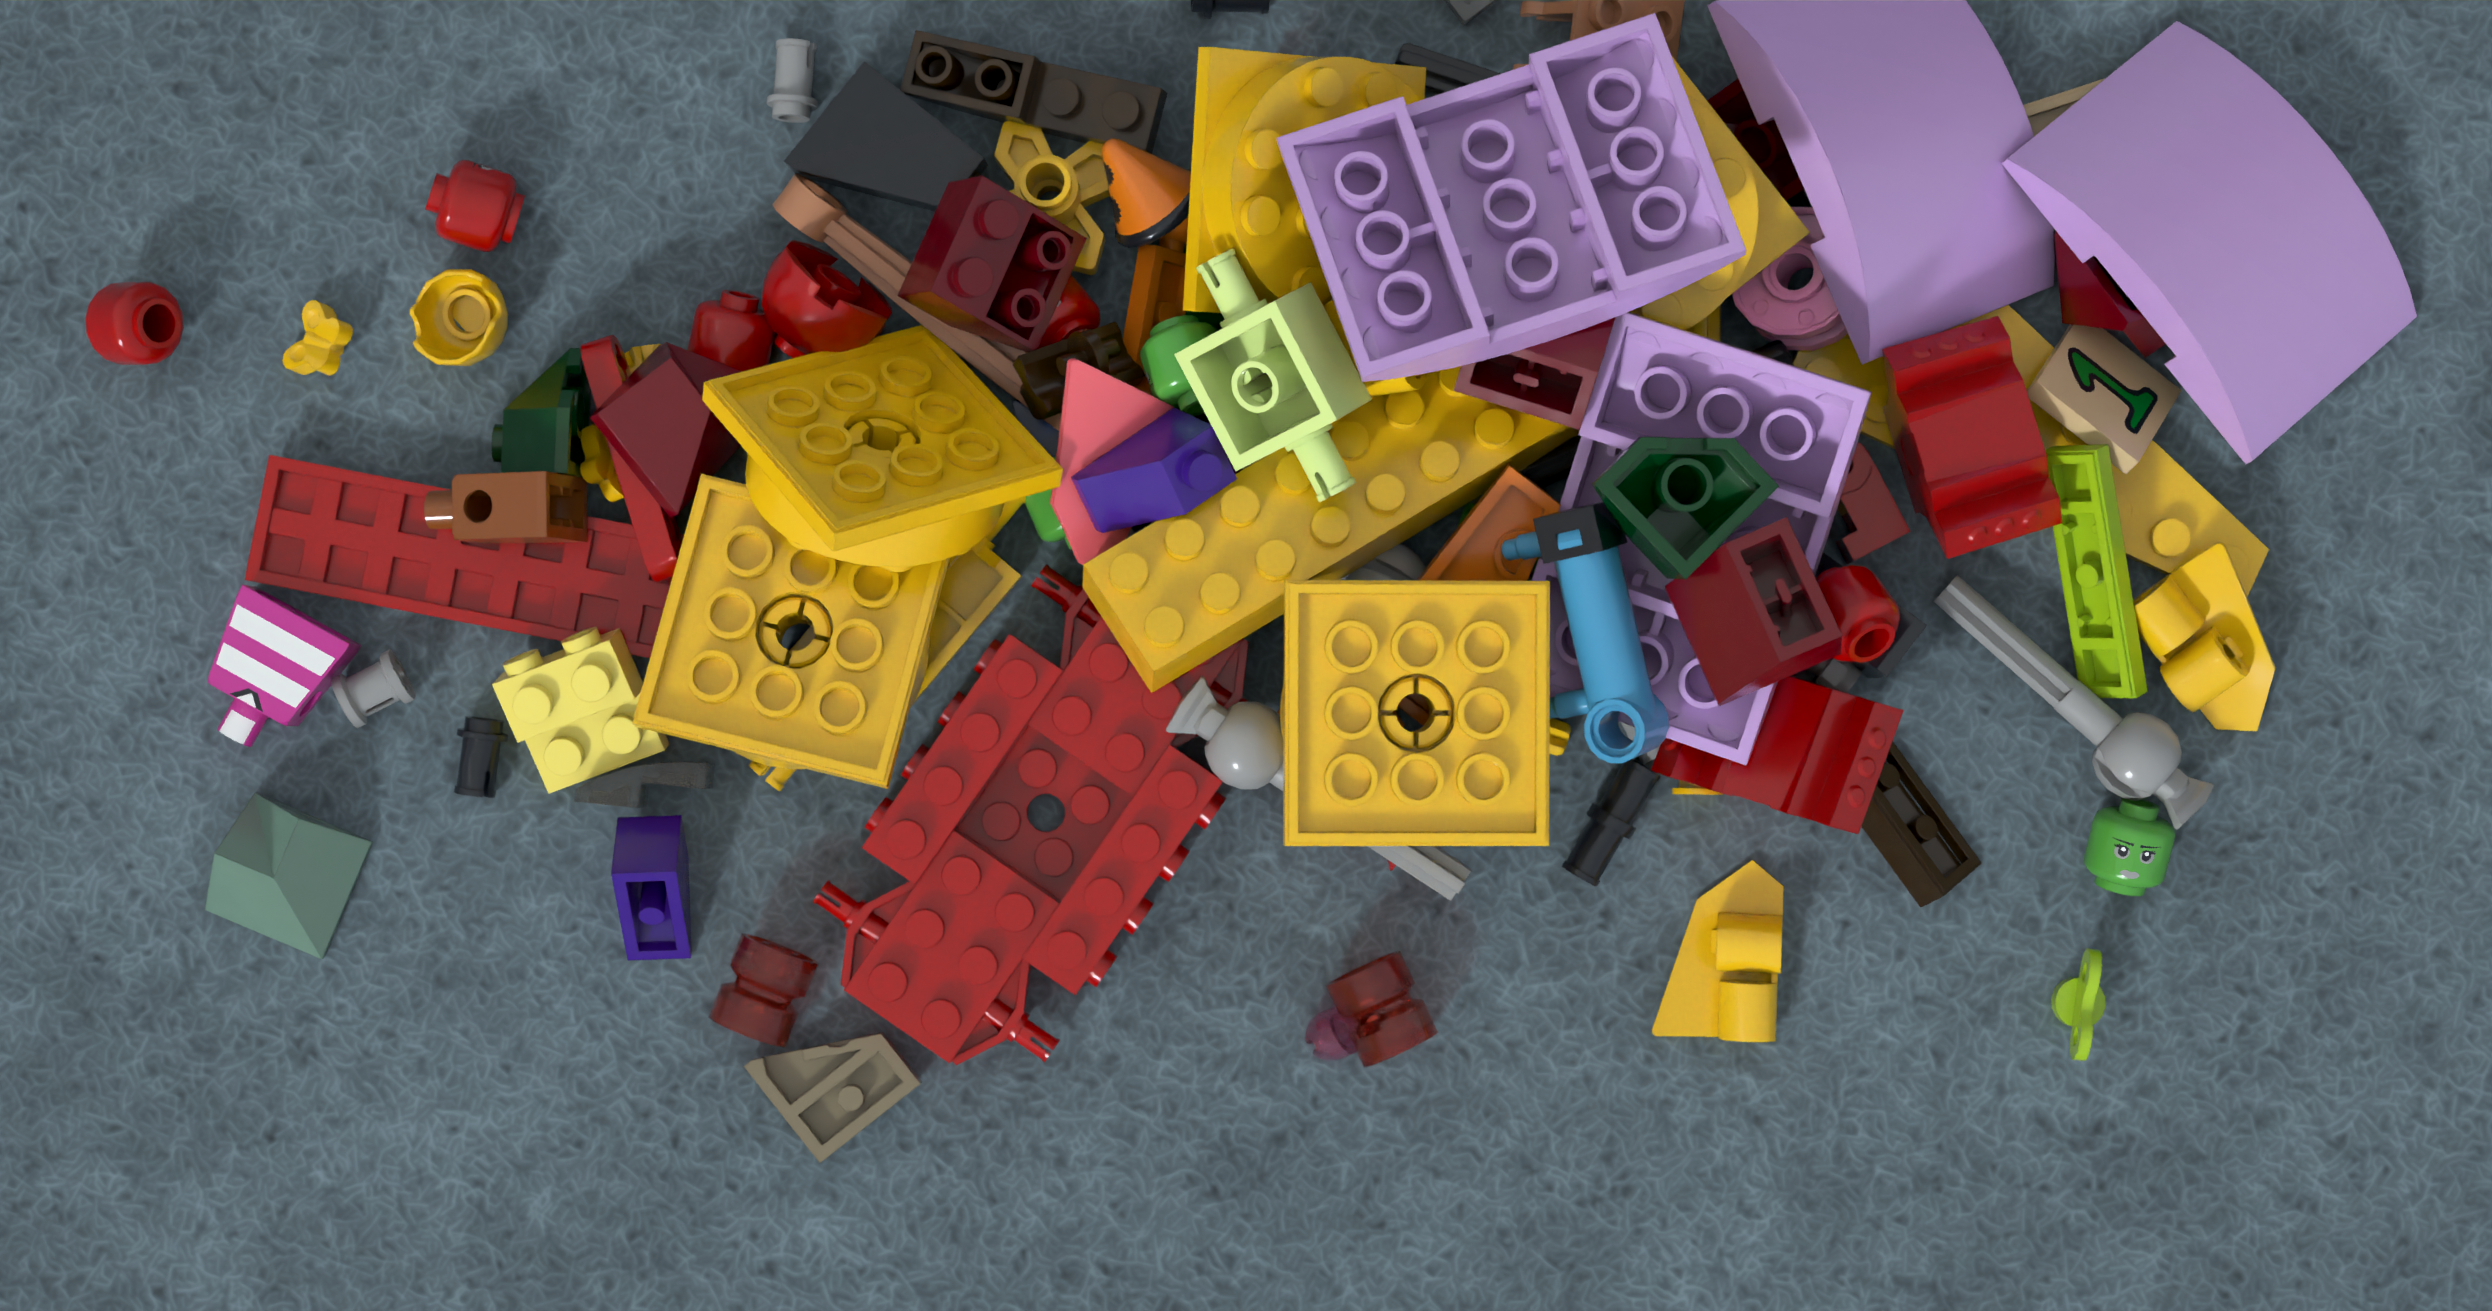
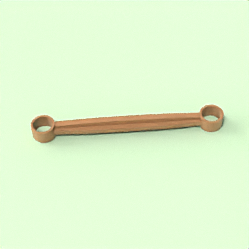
M795 173L772 204L775 210L805 235L818 242H825L916 321L1028 408L1020 394V387L1023 383L1013 366L1019 355L1028 352L951 327L898 297L897 295L912 261L848 216L846 208L823 187L806 176ZM1062 413L1043 420L1059 431Z

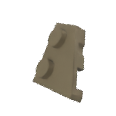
M884 1032L754 1058L744 1066L819 1163L922 1083V1080Z

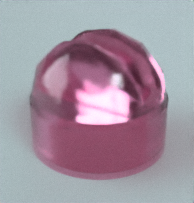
M1334 1006L1318 1013L1309 1021L1306 1027L1305 1042L1307 1044H1315L1316 1048L1312 1054L1327 1062L1340 1060L1356 1053L1360 1048V1033L1357 1024L1351 1014L1342 1006Z

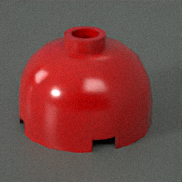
M796 240L789 241L784 250L778 253L763 283L762 308L767 322L778 334L774 339L775 344L788 356L796 358L819 351H849L864 346L879 336L885 328L886 321L892 314V308L885 297L862 277L859 286H857L843 273L831 267L838 260L833 255L811 244Z

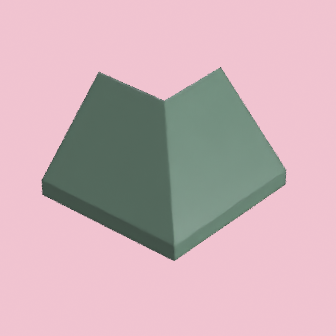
M255 792L214 852L205 910L310 955L324 959L373 841Z

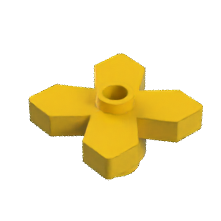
M1005 121L1001 128L994 157L997 164L1014 185V189L1009 192L1086 237V242L1073 271L1094 275L1098 270L1106 240L1104 233L1084 207L1110 196L1101 153L1103 144L1089 141L1070 156L1063 159L1052 154L1040 128ZM1055 191L1059 193L1057 197L1051 200H1040L1041 196L1046 192Z

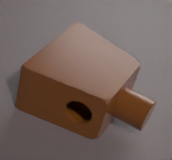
M548 471L456 474L452 479V490L429 491L424 502L425 521L429 529H452L454 540L476 543L587 542V482L583 477Z

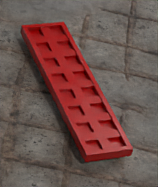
M269 455L245 580L562 641L577 632L592 627H597L600 635L620 628L631 655L651 657L672 577L659 582H655L645 566L632 524L587 516V542L476 543L454 540L452 529H429L425 521L424 502L429 491L450 489Z

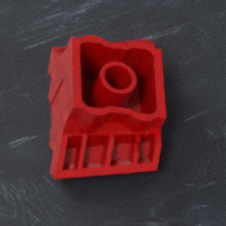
M1998 316L1882 349L1889 394L1887 404L1882 408L1915 514L1921 513L1927 518L1947 559L2062 523L2060 497L2049 478L2047 454L2024 380L2013 362L2010 336Z
M1789 676L1778 681L1747 765L1665 738L1659 747L1651 771L1715 792L1770 806L1771 809L1809 819L1832 828L1859 834L1904 710Z

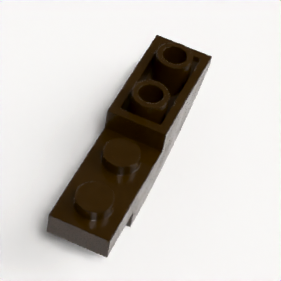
M919 30L915 31L900 89L908 96L1003 123L1005 121H1012L1040 128L1043 133L1081 143L1093 141L1104 144L1111 138L1120 139L1151 154L1168 94L1159 87L1046 63L1032 55Z

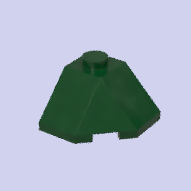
M570 348L503 410V424H495L492 432V458L494 462H501V473L548 471L582 477L580 465L585 461V455L582 448L581 435L583 428L590 426L591 389L582 362L581 348Z
M1638 437L1592 483V486L1617 525L1629 540L1667 579L1686 580L1779 487L1734 438Z

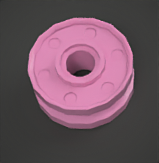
M1791 207L1810 233L1732 293L1735 306L1765 340L1770 342L1781 340L1788 350L1814 351L1838 342L1848 332L1810 246L1825 238L1813 208ZM1803 268L1814 269L1813 276L1805 287L1798 290L1788 289V282L1797 270Z

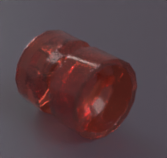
M742 933L730 965L737 975L736 981L721 984L709 1018L717 1024L749 1038L778 1047H786L799 1015L791 1003L792 999L805 997L819 962L805 954L770 940Z
M1400 950L1377 958L1326 984L1340 1017L1353 1020L1354 1026L1349 1036L1364 1067L1394 1057L1438 1033L1423 999L1411 998L1409 994L1415 982Z

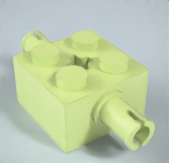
M1234 248L1196 267L1225 319L1219 323L1222 329L1174 355L1235 471L1285 447L1287 452L1293 449L1317 494V500L1321 502L1356 483L1328 433V430L1333 428L1331 423L1371 401L1372 398L1311 282L1269 304L1266 299L1259 301L1235 256Z

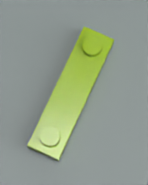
M2108 444L2051 446L2045 449L2049 478L2060 497L2062 523L2053 526L2078 681L2080 680L2099 698H2138L2148 692Z

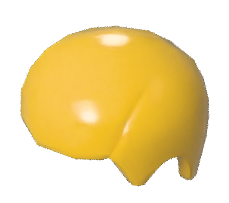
M447 269L426 281L416 299V303L409 310L416 331V339L413 341L415 349L437 365L471 366L493 355L504 341L508 327L507 307L499 287L489 277L472 269ZM454 319L460 324V326H461L465 331L461 330V329L456 325Z

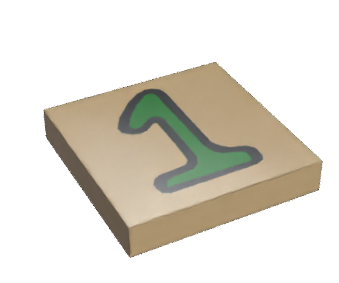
M2070 324L2031 383L2027 393L2030 400L2086 444H2108L2111 463L2127 474L2140 461L2182 390L2103 328Z

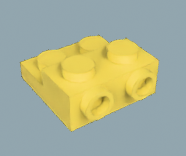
M597 627L582 630L561 641L563 650L541 657L538 649L519 654L502 664L505 671L492 684L517 743L525 740L548 794L660 753L669 746L666 734L635 727L632 724L643 681L620 628L602 635L599 634Z

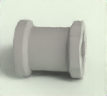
M391 649L380 654V661L349 677L339 674L331 678L336 698L345 715L356 728L368 724V716L401 700L407 704L415 700L416 697L414 688L400 660Z

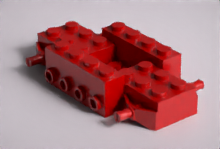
M1046 564L1040 571V574L1059 586L1060 589H1054L1038 577H1036L1031 587L1062 606V611L1066 613L1060 667L1014 635L1009 634L1003 643L994 639L974 668V671L979 673L980 677L967 696L958 691L940 716L937 723L943 726L944 729L931 748L922 744L904 768L901 776L908 781L894 801L886 796L864 827L871 834L862 848L909 880V882L870 902H866L863 899L858 902L828 880L821 888V891L839 902L841 906L821 892L817 894L813 901L814 904L819 905L844 923L843 926L848 929L841 976V986L844 987V991L949 1064L953 1062L958 1065L1006 1039L1011 1043L1013 1040L1045 1062L1051 1051L1031 1037L1036 1038L1051 1050L1056 1047L1060 1039H1056L1028 1019L1030 1014L1025 1012L1031 965L1074 995L1077 994L1085 981L1097 987L1118 957L1108 950L1110 944L1122 928L1133 935L1154 903L1144 897L1158 875L1169 882L1189 854L1190 850L1180 843L1190 828L1196 823L1203 829H1206L1226 800V797L1217 792L1223 781L1177 748L1199 735L1168 733L1165 729L1180 699L1201 675L1205 678L1216 702L1227 710L1233 704L1248 701L1243 697L1248 641L1245 639L1239 640L1151 693L1084 591L1082 585L1076 586ZM1051 794L1062 802L1065 809V817L1057 829L1041 831L1031 824L1028 817V808L1036 796Z

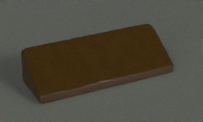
M1892 741L1886 758L1889 764L1884 763L1861 827L1917 904L1923 907L1945 896L1981 865L1982 862ZM1900 780L1903 782L1905 787L1908 789V791L1911 793L1913 798L1916 800V802L1919 804V806L1926 815L1923 814V812L1920 810V808L1917 806V804L1914 802V800L1911 798V796L1899 782Z

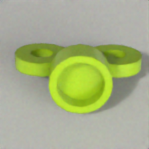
M2087 948L2085 950L2079 976L2062 980L2054 988L2051 997L2055 1016L2062 1023L2072 1026L2070 1037V1056L2072 1060H2087L2091 1049L2093 1025L2103 1016L2106 1008L2105 995L2099 986L2102 971V954L2097 949Z

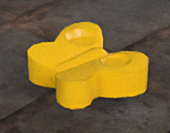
M311 300L305 304L302 310V320L306 331L304 338L294 343L285 351L282 359L283 365L286 369L302 375H307L317 370L331 376L338 371L341 360L340 356L344 352V346L352 338L353 328L350 324L337 319L333 308L317 300Z
M595 424L583 428L581 443L585 461L580 465V473L583 479L590 484H599L603 495L608 501L616 502L623 499L624 496L605 436Z

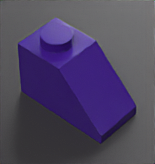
M1172 408L1080 470L1071 479L1095 529L1105 533L1187 514L1235 481L1237 477L1211 424L1177 408Z
M682 815L617 817L611 876L627 960L691 958L689 857Z

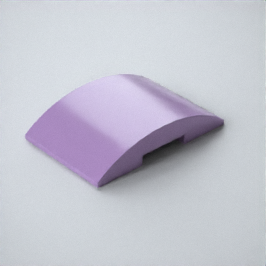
M1716 0L1707 5L1758 125L1775 120L1825 238L1810 246L1861 365L1882 357V349L1943 332L2054 286L2055 252L2053 226L2001 164L2034 137L2018 91L2002 57L1966 0Z
M1655 13L1529 54V65L1406 105L1403 96L1277 137L1278 147L1362 382L1395 379L1455 368L1545 343L1594 326L1658 300L1746 255L1745 245Z
M2178 21L2164 30L2001 163L2079 260L2084 263L2095 256L2175 355L2165 363V366L2245 464L2250 463L2417 317L2407 280L2386 232L2370 204L2328 145L2308 122L2256 72L2212 40Z
M1627 312L1615 318L1578 434L1581 436L1560 501L1561 507L1559 511L1602 502L1592 483L1638 437L1734 438L1779 487L1719 547L1787 517L1815 576L1846 482L1872 392ZM1626 536L1628 543L1619 545L1618 548L1652 692L1664 704L1668 713L1669 729L1666 738L1747 765L1778 681L1718 707L1665 591V585L1674 579H1667ZM1541 556L1538 559L1532 581H1550V697H1554L1557 693L1584 687L1554 562L1543 564ZM1620 712L1618 721L1634 726L1632 719L1627 714Z

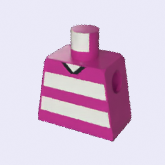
M242 585L236 596L208 676V683L234 698L217 730L240 744L252 747L268 717L285 726H299L332 685L331 678L342 673L358 653L361 644L256 586Z

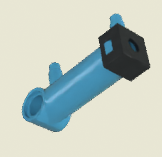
M1603 501L1534 518L1533 522L1536 531L1519 534L1517 538L1505 540L1501 546L1502 555L1509 561L1520 558L1528 560L1542 556L1543 564L1554 562L1584 687L1557 693L1554 697H1550V719L1557 717L1565 719L1587 714L1584 723L1586 742L1589 749L1599 759L1608 763H1624L1656 749L1666 738L1669 729V718L1664 704L1652 692L1618 546L1628 543L1626 535L1621 531ZM1620 712L1627 714L1633 721L1635 726L1633 740L1626 738L1618 726Z

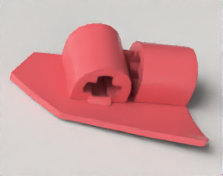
M1070 358L1067 361L1056 453V462L1063 468L1060 487L1054 488L1051 491L1050 504L1063 528L1077 562L1083 565L1125 540L1131 527L1105 533L1097 531L1071 477L1174 407L1076 358Z

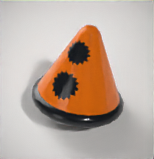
M1111 138L1103 144L1101 153L1116 225L1115 238L1120 245L1127 248H1137L1150 244L1171 232L1188 217L1191 169H1184L1120 139Z

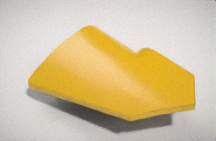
M2217 542L2178 567L2133 600L2138 634L2156 658L2163 664L2160 666L2162 677L2171 692L2184 707L2191 712H2196L2200 709L2213 727L2218 730L2258 731L2276 667L2226 545L2223 542Z
M1751 860L1696 900L1652 1027V1034L1654 1036L1718 1037L1720 1040L1737 1042L1776 1041L1778 974H1781L1784 886L1755 861Z

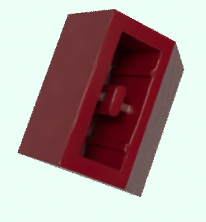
M984 176L952 181L948 183L897 296L951 327L1025 352H1030L1038 349L1087 238Z
M1615 317L1545 343L1484 361L1463 365L1460 368L1454 391L1580 430Z
M1787 517L1723 544L1686 580L1674 579L1665 585V591L1718 707L1841 654V631Z

